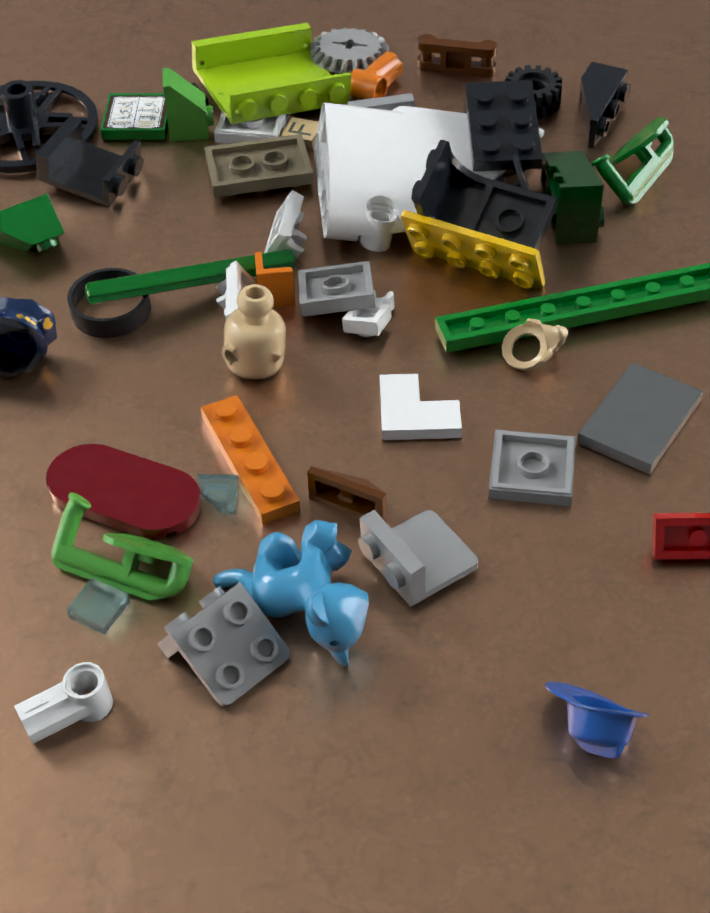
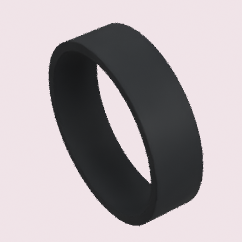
M104 268L87 273L76 280L70 287L67 295L69 311L75 327L87 335L101 338L122 336L139 328L147 320L151 311L149 295L142 296L141 302L130 312L113 318H93L76 310L78 303L86 296L85 285L88 282L136 275L137 273L122 268Z

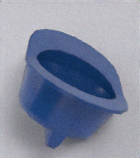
M547 682L545 684L548 691L566 700L569 735L575 739L583 750L591 754L611 759L619 758L624 747L628 745L632 738L638 718L649 717L647 713L627 709L606 697L577 686L560 682Z

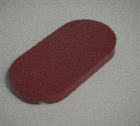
M83 444L72 447L58 455L52 461L46 473L48 491L55 504L61 509H65L69 501V493L79 494L91 503V508L85 510L83 517L147 539L166 538L167 533L176 531V534H179L191 527L201 512L200 490L196 481L189 474L106 445Z

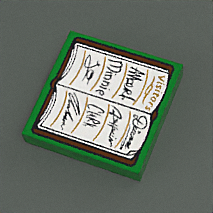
M109 93L100 129L102 140H166L168 120L164 93Z

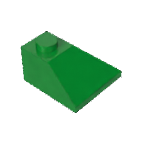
M47 193L0 211L1 245L23 251L37 248L38 252L41 253L57 246L56 240L65 233Z

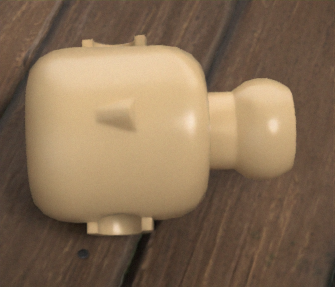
M253 284L241 289L237 297L238 309H235L227 317L224 326L222 356L228 368L235 375L245 379H265L274 375L282 367L285 356L286 326L282 317L272 309L274 298L271 291L262 285Z

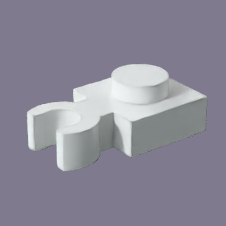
M373 290L375 307L348 311L342 319L344 333H354L362 337L379 336L392 318L391 311L395 308L394 293L389 291L386 296L377 298L376 290Z

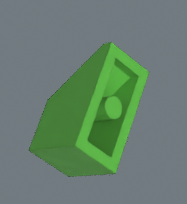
M162 68L170 142L209 139L208 126L214 125L213 106H206L205 93L170 68Z

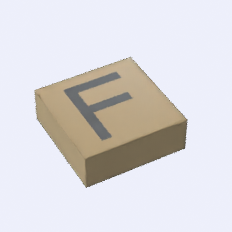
M292 117L281 136L302 134L306 149L313 150L319 122Z

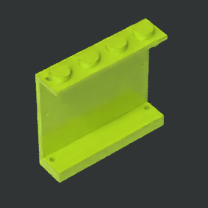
M308 23L192 41V70L231 124L322 108L323 103L347 104L350 101L351 73L331 75L329 71L319 67L312 61L310 57L312 28Z

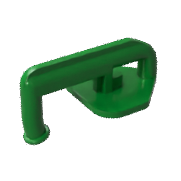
M657 117L625 143L611 159H609L611 157L610 154H606L591 163L592 166L596 167L617 197L626 205L632 206L637 203L672 161L674 139L667 128V125L670 123L667 118ZM657 139L660 145L653 151L650 146L653 144L652 141ZM635 154L642 164L626 182L614 165Z

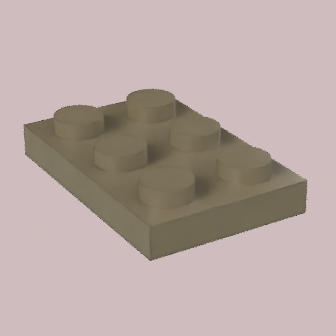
M302 134L204 147L214 197H230L236 194L257 191L265 192L271 189L314 184V172Z

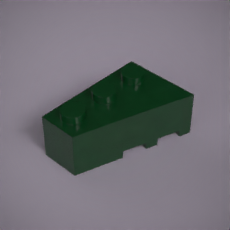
M584 151L542 153L543 163L540 182L543 194L556 197L558 202L550 222L555 244L597 242L598 230L604 227L605 212L602 206L604 184Z

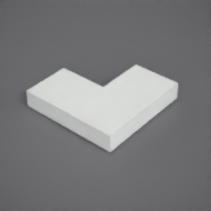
M418 374L379 375L382 440L462 438L459 400L420 401Z

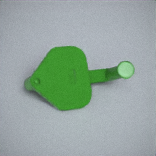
M69 493V501L62 514L51 552L52 562L56 567L146 600L169 598L177 595L184 589L194 559L174 547L136 535L104 533L102 539L104 542L125 549L122 562L73 546L85 510L91 508V503L79 494ZM157 558L173 563L168 579H164L138 570L140 562L153 564L154 559Z

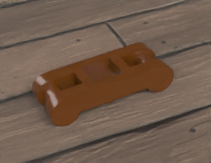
M423 34L418 37L420 55L417 57V67L420 70L480 77H491L496 74L494 57L497 55V43L495 41L471 42L440 39L431 34ZM433 53L440 54V57H435ZM473 57L481 58L480 61H472Z

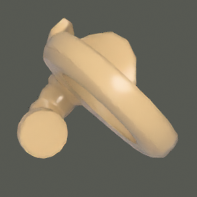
M528 318L526 323L514 327L504 337L502 344L503 357L507 364L516 370L528 371L544 364L551 358L553 353L562 347L568 337V330L563 326L542 324L540 320ZM524 335H534L540 341L541 347L538 355L527 362L515 359L512 349L516 340Z

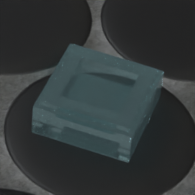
M91 578L66 609L70 619L106 634L130 604L128 593Z

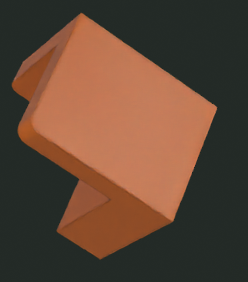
M255 252L257 284L265 286L271 291L274 298L273 307L296 305L293 268L263 269L262 252Z

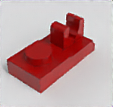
M653 513L651 553L655 560L710 559V513Z

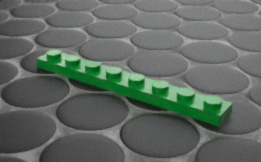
M710 263L435 317V330L445 352L448 353L502 342L511 329L526 323L528 318L540 320L542 324L559 325L571 328L709 300Z

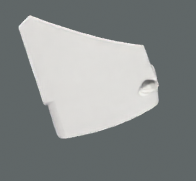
M323 103L314 147V163L324 238L356 242L360 235L359 241L361 245L368 250L382 252L390 248L392 235L406 232L401 220L403 211L407 210L417 213L414 202L411 199L412 189L416 181L422 179L426 171L427 157L432 149H436L440 140L449 141L455 158L463 166L478 175L497 180L506 170L473 171L466 113L410 106H399L390 111L332 103ZM539 128L541 138L544 136L545 131Z

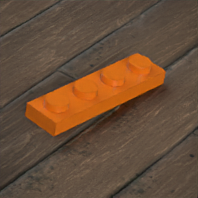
M238 395L202 406V419L261 524L265 525L300 512V500Z

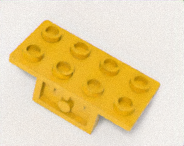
M407 210L403 211L401 215L402 223L411 247L418 255L425 258L435 256L445 259L449 264L457 268L471 267L490 278H498V276L507 278L523 288H531L533 286L543 289L545 277L539 250Z

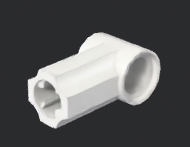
M82 662L68 669L61 683L14 707L32 744L79 720L95 722L103 719L112 709L113 698L103 670L94 663ZM93 690V691H92L91 693H89V694L82 695V694H84L86 691Z

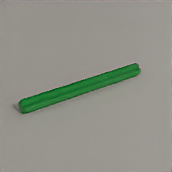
M285 249L262 253L263 269L295 268V256L292 250ZM255 255L88 282L85 285V294L89 304L93 305L220 283L226 279V268L230 267V264L234 261H237L251 277H256Z

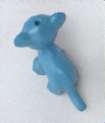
M315 520L306 525L301 540V552L292 538L279 532L271 533L260 542L253 572L245 569H229L219 572L214 576L213 584L216 588L220 586L222 589H227L241 582L264 615L272 618H282L305 611V620L310 637L323 648L328 649L338 664L344 667L349 666L348 649L357 642L363 632L369 599L367 592L351 584L341 582L331 584L332 571H338L348 562L352 552L349 547L336 541L337 523Z

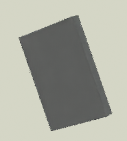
M632 362L579 431L577 443L650 475L701 402L703 391Z

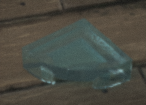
M197 474L200 496L215 506L217 511L236 515L239 493L238 474Z

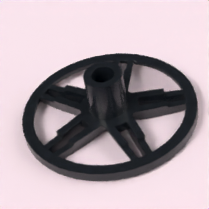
M14 80L0 86V96L2 98L0 99V145L15 139L22 160L16 161L0 160V173L37 171L36 153L40 150L39 135L53 136L70 116L82 121L83 142L90 144L94 139L99 125L98 114L93 101L82 91L66 84L51 81ZM64 93L82 103L88 117H73V113H51L50 111ZM33 140L35 158L28 159L23 142Z

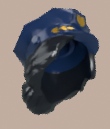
M1 297L0 376L16 377L24 372L29 374L35 368L39 358L46 355L48 345L57 338L54 314L33 299Z

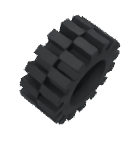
M526 65L524 70L518 67L515 68V72L510 71L505 81L532 80L536 113L541 119L546 118L547 113L551 116L555 114V110H559L563 83L562 78L558 77L559 74L556 71L551 73V69L548 67L541 70L539 65H536L535 69H531L530 65Z

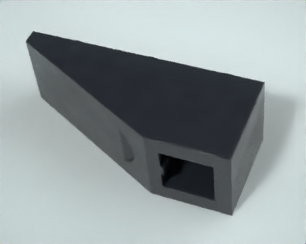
M591 62L581 77L578 106L587 147L594 149L600 137L607 135L611 119L616 120L621 102L626 103L629 97L631 84L627 83V69Z

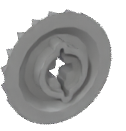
M343 27L340 30L333 28L331 32L324 31L321 33V36L314 37V42L310 43V57L312 61L327 71L339 74L351 73L356 68L365 70L378 57L389 51V45L385 42V39L378 36L376 32L369 33L367 29L358 30L355 27L352 29Z

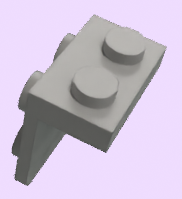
M375 510L360 517L361 537L358 539V543L362 553L386 578L390 586L402 596L410 607L470 574L478 567V557L432 510H425L392 529Z
M241 582L226 593L220 586L199 601L203 610L192 618L188 616L186 611L164 627L168 635L157 644L167 659L179 650L220 706H228L290 657L289 647Z

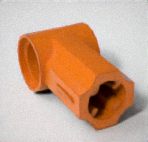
M387 51L365 70L354 69L351 72L350 96L360 100L385 97L388 86L403 73V63L399 61L395 53Z

